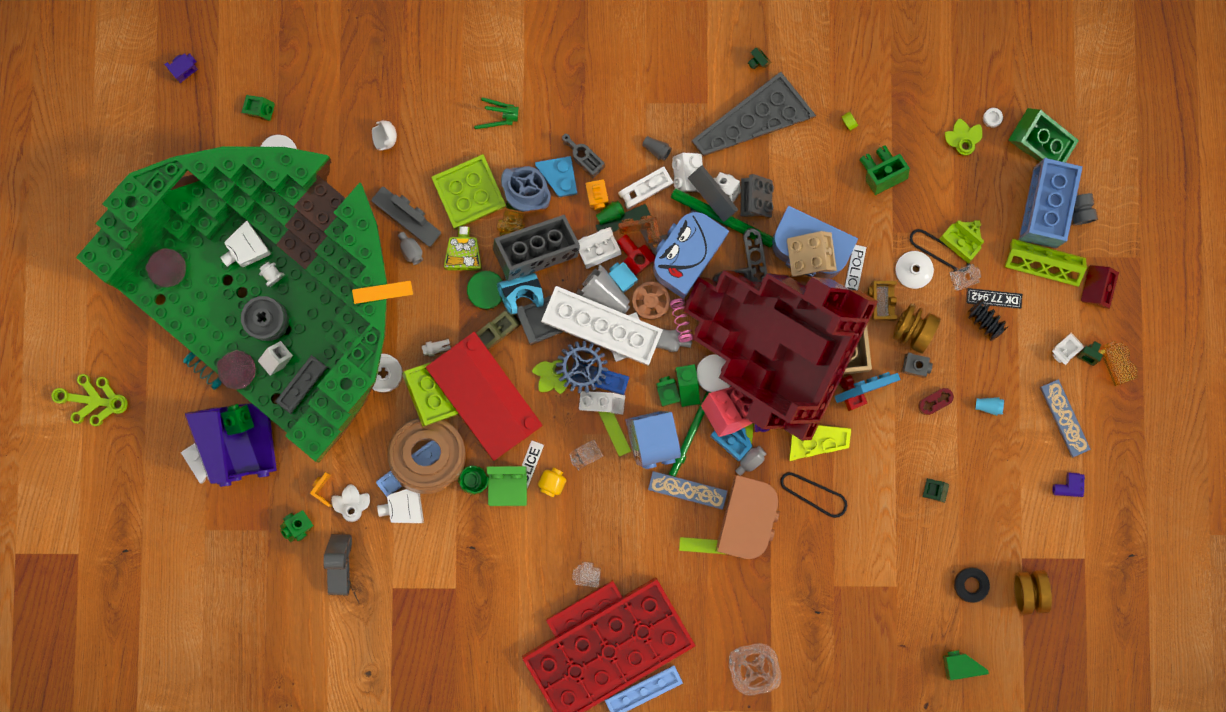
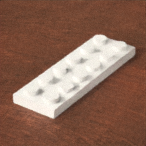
M558 286L553 291L541 321L544 324L647 366L650 364L663 329Z

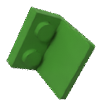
M526 466L487 467L489 506L527 505Z

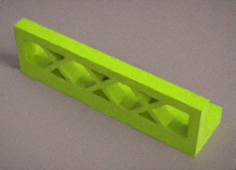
M1012 239L1005 267L1079 287L1087 269L1086 258ZM1013 256L1021 257L1024 262L1016 264L1011 261ZM1040 262L1042 267L1034 269L1031 268L1030 263ZM1055 266L1059 267L1060 272L1053 274L1048 269ZM1074 271L1079 274L1077 279L1068 278L1067 273Z

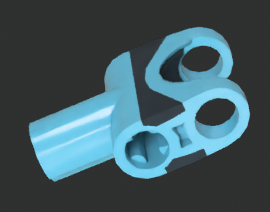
M535 273L510 281L506 278L505 281L497 283L501 300L511 315L517 313L516 300L520 297L529 298L537 307L544 305L541 285Z

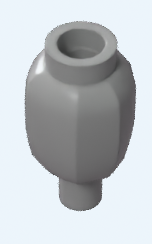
M405 232L398 234L401 240L400 250L406 261L412 262L413 265L422 262L423 252L419 244L413 238H408Z
M760 446L751 448L741 459L740 466L735 470L736 473L741 476L745 471H753L763 463L764 456L767 453Z

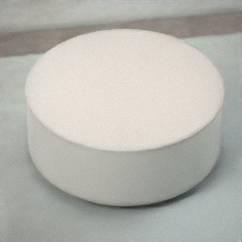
M990 108L983 115L984 124L990 128L999 126L1003 120V114L997 108Z

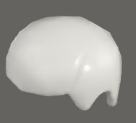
M382 120L376 122L379 125L372 128V138L376 149L380 151L392 148L397 138L395 127L389 121Z

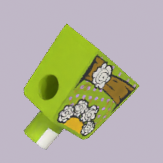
M458 227V237L449 238L444 263L445 270L482 271L478 240L475 237H470V227Z

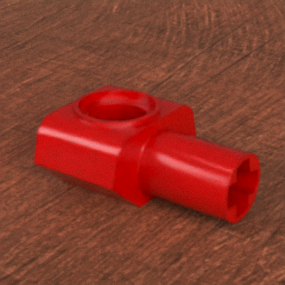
M627 234L617 241V244L628 256L623 262L635 276L654 263L655 256L645 244L638 248ZM637 256H642L645 262L639 265L635 263L634 259Z

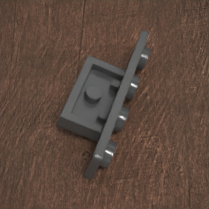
M381 187L372 198V202L427 246L431 247L441 235V231L424 217L425 213L418 207L415 209L409 205L410 201L403 195L399 197L396 194H392L385 187Z

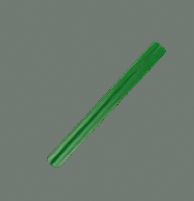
M674 189L671 194L672 199L742 234L747 229L754 228L732 216L723 222L710 205L678 189ZM758 230L761 235L762 244L771 247L773 245V237ZM750 232V236L748 237L754 239L757 238V235H754L753 232Z

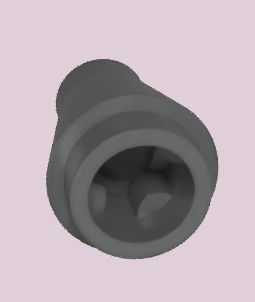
M649 136L645 138L642 144L658 160L662 159L663 161L667 159L672 149L668 143Z

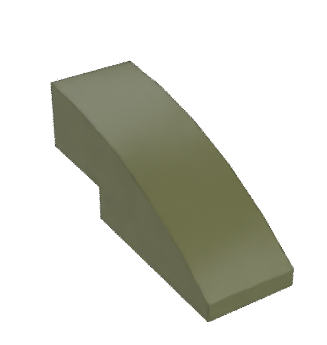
M505 310L476 334L489 350L520 326L521 322L515 314L511 315Z

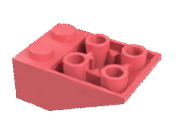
M733 387L709 393L701 405L718 437L735 433L753 423L746 416L748 408L754 400Z

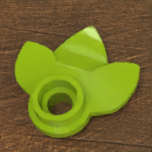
M962 119L957 120L953 131L945 132L946 142L950 146L955 147L958 153L964 156L970 155L975 150V144L982 138V127L980 124L970 128ZM962 144H967L968 149H963Z
M555 360L552 363L543 361L533 368L532 372L541 377L539 380L540 392H548L555 388L559 394H562L567 387L563 386L567 382L566 379L559 381L563 374H556L555 372L556 363H562L561 360Z

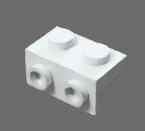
M681 153L673 156L672 168L674 171L675 189L682 192H698L688 177L703 165L702 154Z
M610 227L578 240L580 244L579 254L586 269L621 255V250Z

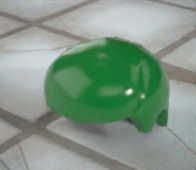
M474 465L465 467L458 478L461 489L471 495L479 494L485 490L489 481V477L484 472V469Z

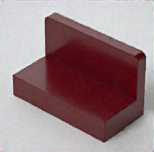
M1090 265L1081 301L1110 309L1119 272L1111 267Z

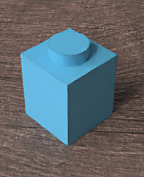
M617 262L609 269L611 271L609 275L623 293L638 282L636 276L624 262L621 264Z

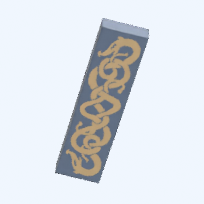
M1059 379L1040 387L1071 457L1091 450Z
M654 471L652 472L648 488L649 491L722 510L727 495V490Z

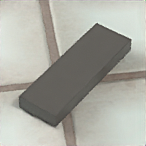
M703 165L688 177L723 222L738 211V208Z
M311 355L275 402L292 414L328 367Z

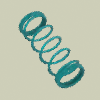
M190 352L184 358L183 363L187 364L188 367H192L195 365L194 373L202 371L200 374V378L203 379L208 377L206 383L212 384L211 388L213 390L217 389L222 384L224 379L222 377L220 378L219 376L213 382L208 383V379L214 371H212L205 377H201L204 369L208 365L203 367L201 370L195 372V368L201 360L199 359V361H197L195 364L189 366V362L192 361L193 358L196 356L195 354Z

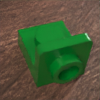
M246 95L241 113L270 121L275 103L264 97Z
M670 376L659 379V383H656V388L662 407L681 402L675 378L670 379Z

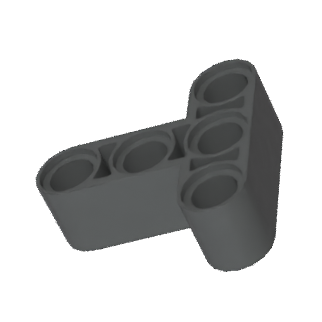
M331 534L326 547L324 569H327L328 595H349V555L352 547V536L349 534Z

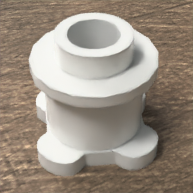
M267 262L260 268L261 272L259 275L263 276L267 281L266 285L271 287L282 279L285 274L278 271L275 263L270 264V262Z

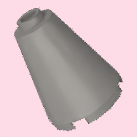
M601 265L598 266V270L595 268L582 283L584 288L582 290L578 289L576 293L624 314L630 308L628 298Z

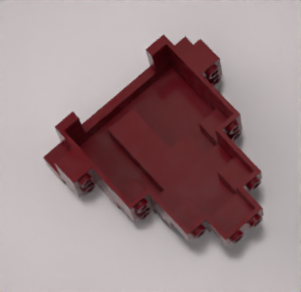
M723 270L718 278V283L710 278L698 277L683 311L700 321L692 339L726 360V363L721 368L719 379L754 400L748 408L746 418L762 429H784L801 441L812 440L878 301L861 291L850 290L832 279L811 277L806 286L787 275L767 273L762 282H753L735 271Z

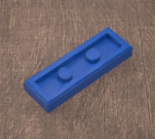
M579 362V366L573 372L581 370L585 372L584 369L588 364ZM595 366L589 367L592 379L597 373V367ZM612 371L601 372L606 378H599L602 382L600 386L594 383L597 388L624 395L629 376ZM580 374L570 377L576 382H587Z

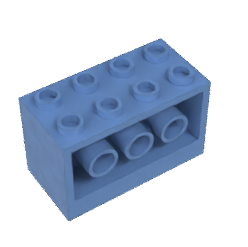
M1044 158L1034 167L1019 236L1020 241L1055 249L1067 242L1083 166Z

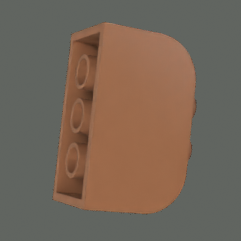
M738 475L734 476L716 552L744 559H754L765 552L769 541H773L775 530L772 527L773 523L778 521L780 511H777L778 496L772 486L765 482Z

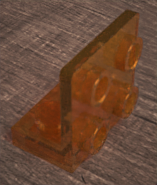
M652 215L641 217V220L625 219L622 220V223L618 224L619 234L647 230L648 243H652L653 248L658 247L661 242L657 217L652 218Z

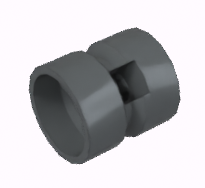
M1092 193L1076 196L1072 216L1073 225H1082L1098 220L1096 209L1092 208L1094 205Z

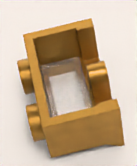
M873 281L871 286H868V296L878 301L871 315L872 321L897 320V315H895L897 298L894 297V287L897 285V281Z

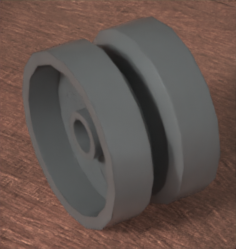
M258 296L244 305L241 312V323L243 329L250 336L261 341L272 342L286 333L289 326V315L286 308L280 302L267 296Z

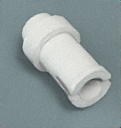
M449 339L433 343L432 341L426 342V345H422L424 356L429 355V357L435 356L434 354L451 349L450 345H448L450 344Z

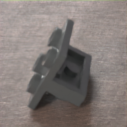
M750 174L749 178L741 179L740 216L772 217V193L774 191L772 180L755 174Z

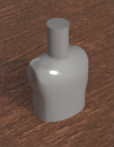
M663 329L656 348L677 352L680 346L691 348L692 341L679 342V332Z

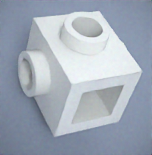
M720 172L713 179L730 200L734 202L741 192L740 181L732 175Z

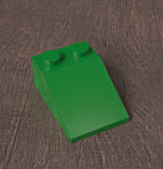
M1027 108L1009 138V141L1017 148L1040 162L1047 158L1066 163L1079 141L1042 110Z

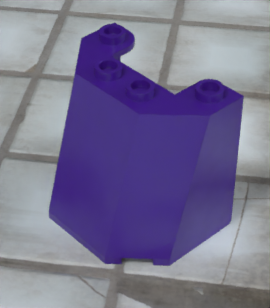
M252 403L239 404V406H248L254 427L233 435L227 434L221 417V413L227 411L228 406L185 413V418L208 481L211 484L217 483L220 487L230 486L232 481L242 480L241 476L257 474L258 477H267L269 472L277 471L270 418Z

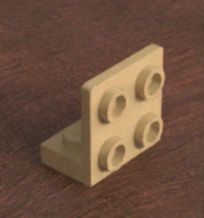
M819 231L787 239L792 276L820 271H837L832 233Z

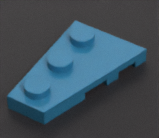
M887 372L879 375V379L875 376L867 379V383H865V380L853 384L855 388L834 397L836 402L839 403L901 379L898 373L890 375Z

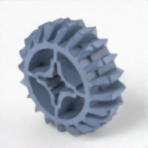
M577 341L575 342V348L571 344L568 345L569 352L565 349L562 350L565 357L558 356L562 363H556V366L561 367L562 370H557L556 374H563L559 381L566 379L567 382L563 386L567 387L570 383L572 385L570 391L578 387L577 392L581 393L582 387H584L585 393H588V386L595 390L596 386L594 383L600 386L602 382L599 378H606L601 372L608 371V368L602 367V365L608 362L607 360L601 361L600 358H603L605 354L601 353L598 356L599 347L594 351L592 350L593 343H590L587 348L586 341L582 342V347L579 346ZM577 352L589 353L593 358L583 360L578 356ZM572 355L575 366L567 372L566 363L569 356ZM579 362H582V364H587L588 362H590V364H588L587 367H585V372H582V370L576 372L573 371L577 369V367L579 366ZM597 363V373L592 379L589 367ZM580 374L587 382L579 383L570 377Z

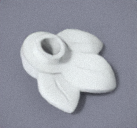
M349 484L344 488L342 496H332V506L336 512L343 515L346 521L355 522L361 517L362 511L368 508L370 495L368 493L360 495L357 488ZM354 509L355 512L353 514H348L349 510Z

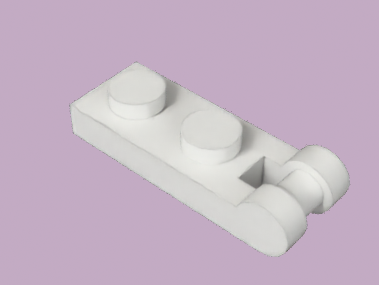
M662 167L619 191L618 194L620 198L624 199V205L628 210L669 187L674 182L665 167ZM634 191L637 197L632 199L629 194Z

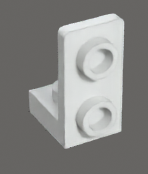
M581 391L579 410L623 415L625 395L590 391L585 393V391Z

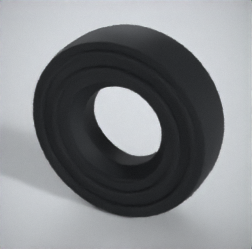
M970 567L963 569L957 574L954 588L962 600L975 603L987 596L990 582L982 570ZM971 577L976 578L979 582V589L974 593H970L965 589V581Z

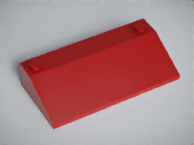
M475 331L425 367L493 461L543 426Z

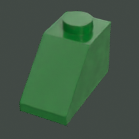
M695 364L676 367L675 372L681 407L701 404Z
M959 650L948 651V655L943 656L946 677L950 681L989 674L985 667L968 655L960 653Z

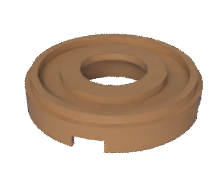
M416 418L403 424L394 433L388 446L387 458L391 473L400 485L415 493L432 494L444 490L446 486L459 478L465 465L466 453L461 435L451 424L441 420L423 427L420 418ZM426 439L436 442L441 449V455L437 462L430 466L418 465L412 458L411 451L413 446L417 442Z

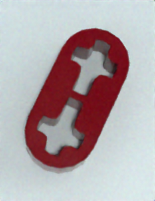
M943 388L927 396L919 402V411L924 415H930L952 403L954 399L953 392L948 388ZM941 392L949 395L947 402L945 400L938 402L937 399L942 396ZM925 401L927 403L934 401L935 405L930 407L931 411L923 409Z

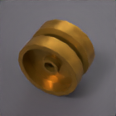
M1033 571L1031 576L1028 572H1016L1014 575V594L1020 615L1032 614L1034 609L1037 613H1050L1052 594L1046 571Z

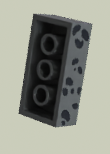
M565 215L494 238L493 244L494 254L508 281L578 257L580 244Z

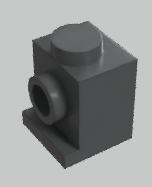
M908 352L905 354L901 373L924 378L927 374L931 373L933 363H930L929 357ZM916 362H921L922 368H917Z

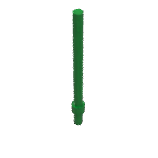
M706 391L680 448L681 457L675 459L676 462L671 467L669 472L671 476L676 477L681 464H684L687 458L685 455L705 414L701 405L711 392Z

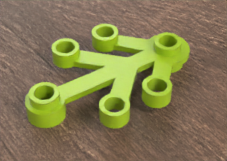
M85 374L79 375L77 382L84 387L89 396L70 394L62 388L55 389L51 395L52 400L59 404H64L67 401L88 404L80 411L72 413L71 421L76 424L82 423L84 417L99 406H107L98 415L90 417L91 425L100 426L112 413H123L128 406L127 399L122 395L114 393L109 386L107 378L99 377L96 380V385L103 389L109 399L100 397L90 383V377ZM82 377H86L85 383H81ZM102 379L105 380L104 386L100 385V381ZM60 393H64L62 400L59 399ZM117 401L121 402V406L119 408H117L115 405ZM77 414L80 415L79 421H75L74 417ZM95 417L99 418V422L97 424H94L93 422Z

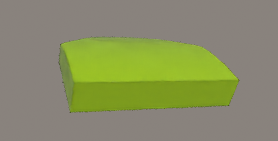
M974 220L973 222L957 221L955 224L950 225L939 240L969 264L984 243L979 228L981 226L980 220Z

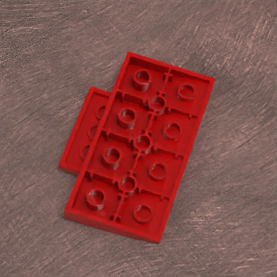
M656 577L623 597L612 580L547 618L546 622L555 637L522 655V659L553 712H585L696 645Z

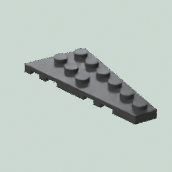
M780 72L695 137L692 143L702 156H706L816 117V114L782 72Z

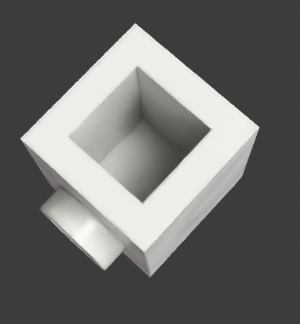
M279 341L267 348L258 362L271 376L283 369L293 355Z

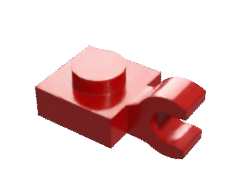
M851 375L840 380L842 388L846 391L855 388ZM864 394L844 400L848 411L868 404Z

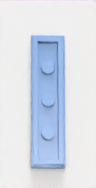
M431 440L413 453L412 458L418 465L430 466L439 459L441 449L436 442ZM391 471L376 481L386 497L402 487Z
M673 665L605 699V702L610 712H627L683 684Z

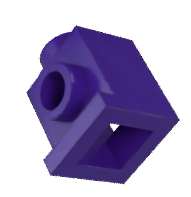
M185 53L178 55L173 59V63L169 64L167 62L164 64L180 83L198 70L194 65L197 61L190 53L188 55Z

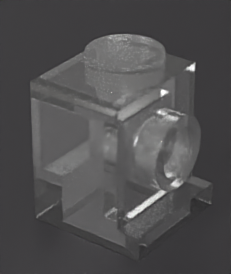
M969 264L949 272L955 290H962L980 282L981 272L974 264ZM967 273H969L971 277L969 280L965 278V275Z

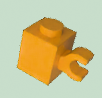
M604 179L585 183L590 208L600 210L604 209L605 205H609Z

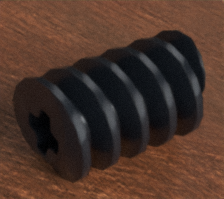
M982 298L968 311L970 312L968 319L975 317L976 319L973 324L981 323L979 330L986 328L984 335L992 334L989 339L992 341L1000 336L1009 326L1004 328L1005 320L998 322L1001 317L1000 315L993 317L995 310L988 311L989 304L982 306L984 302Z

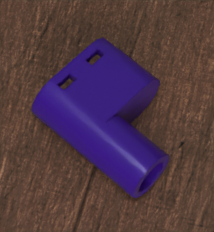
M1068 472L1066 485L1053 484V495L1083 497L1084 474Z

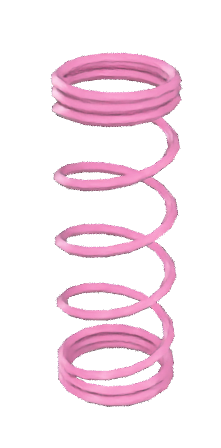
M681 298L674 299L670 302V307L675 310L684 309L685 306L682 305L685 301ZM682 314V315H680V316H675V317H677V318H679V317H685V316H687L688 314ZM676 319L674 320V323L677 324V325H679V326H681V325H687V324L690 323V322H684V323H682V324H678V323H676ZM677 326L676 331L680 333L678 336L679 342L691 341L693 338L692 334L680 335L689 333L692 330L680 332L678 331L679 326Z

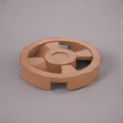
M650 281L636 288L633 293L632 304L639 316L644 319L654 320L666 313L669 308L670 297L663 285ZM652 286L651 293H647L644 287ZM665 294L666 302L659 301L658 297ZM636 301H643L644 304L637 307ZM655 308L658 314L650 315L651 309Z

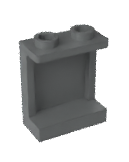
M551 296L544 298V305L541 307H537L535 303L524 307H517V314L530 346L564 332L541 322Z

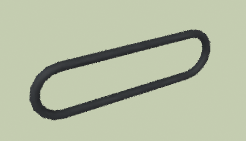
M916 229L911 233L910 242L914 247L920 249L921 251L927 253L928 255L932 256L933 258L939 260L940 262L944 263L945 265L951 267L956 271H965L969 267V264L967 263L966 266L962 269L956 268L955 266L949 264L948 262L942 260L941 258L937 257L936 255L930 253L929 251L925 250L924 248L918 246L913 242V235L916 232H922L925 235L936 240L937 242L948 247L941 240L929 234L928 232L921 229Z

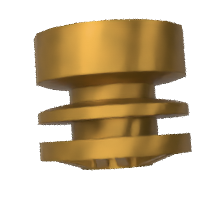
M911 303L901 314L895 326L893 339L898 341L903 334L901 344L904 345L911 338L913 339L911 349L923 354L930 344L941 318L929 312L922 319L923 309L919 308L913 314L916 305Z

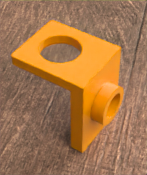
M325 472L322 477H318L312 485L314 488L310 494L326 506L332 507L330 502L318 494L331 476V474Z

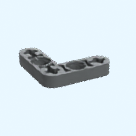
M749 228L743 234L748 267L730 271L743 273L745 278L750 281L762 282V279L767 274L762 239L758 230ZM750 232L757 235V238H754V244H759V247L748 249V246H752L751 240L747 239L750 236ZM759 251L760 259L752 261L750 259L751 252ZM752 264L758 265L759 271L763 272L760 279L753 276V274H756V267H751ZM722 272L715 274L712 280L715 282L718 281V278Z

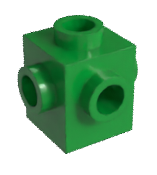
M234 404L228 406V410L221 413L228 435L242 433L254 427L247 405L239 406Z
M304 510L295 515L290 513L284 517V522L280 525V531L285 539H288L290 542L296 539L298 542L307 536L306 533L314 525Z

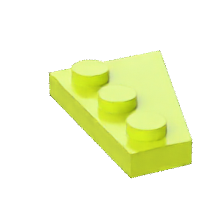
M819 425L812 440L804 441L792 435L789 461L849 448L851 428Z

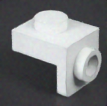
M1070 333L1053 348V357L1059 363L1063 362L1066 365L1071 358L1084 348V345Z

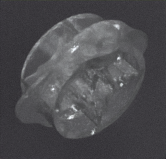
M762 643L739 647L730 653L729 669L732 682L739 692L752 696L770 692L779 687L781 683V670L777 655L771 647ZM760 654L752 662L745 660L749 655ZM765 658L769 664L768 674L763 669ZM748 664L756 667L758 671H760L762 674L758 672H753L752 668L749 667ZM741 665L746 668L745 680L741 676ZM757 677L765 679L759 684L749 685Z

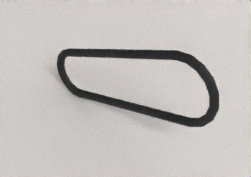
M792 472L785 473L781 477L783 489L826 515L836 518L846 512L847 501L841 494ZM792 475L839 496L844 501V510L838 515L828 513L785 487L784 478Z

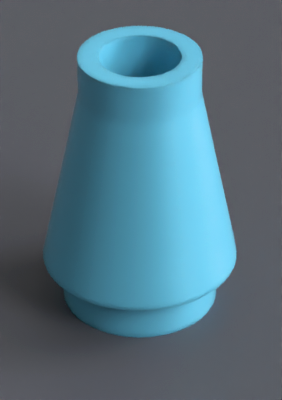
M1000 397L976 399L975 410H981L995 416L1003 414L1004 399H1000Z

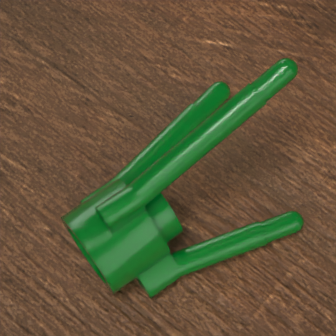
M482 97L481 100L503 107L485 106V109L503 112L502 119H506V121L476 125L474 129L512 125L513 122L518 121L519 107Z

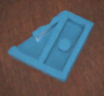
M571 156L535 162L536 168L542 173L559 198L577 195Z
M745 428L718 437L715 431L710 435L713 440L738 462L752 447Z

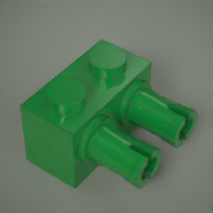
M886 145L876 151L882 163L876 165L870 154H866V157L862 156L859 160L867 171L866 182L874 195L907 180L909 177L910 168L901 154L893 157Z

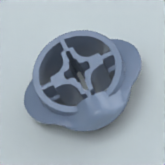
M524 166L511 169L506 168L503 171L501 185L508 203L513 208L519 211L546 209L549 206L551 194L547 187L546 179L538 169Z

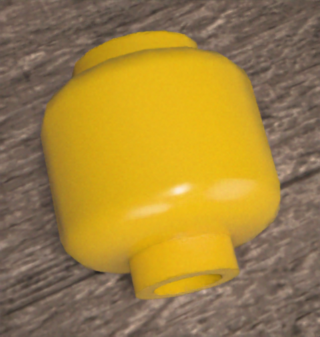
M552 468V471L544 470L538 482V486L541 488L540 491L553 498L555 495H560L567 481L562 476L563 472L556 468Z

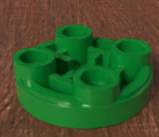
M491 271L476 273L471 277L467 285L469 300L480 309H492L502 303L498 292L497 283L503 280L499 275Z

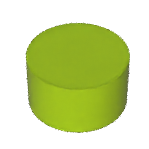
M850 111L842 116L844 124L850 131L859 126Z

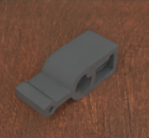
M566 133L562 136L564 145H568L573 150L575 162L594 179L605 168V163L585 144L576 145ZM578 151H585V157H578Z

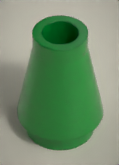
M618 200L616 202L612 201L600 213L596 214V217L602 225L606 222L622 218L625 211Z

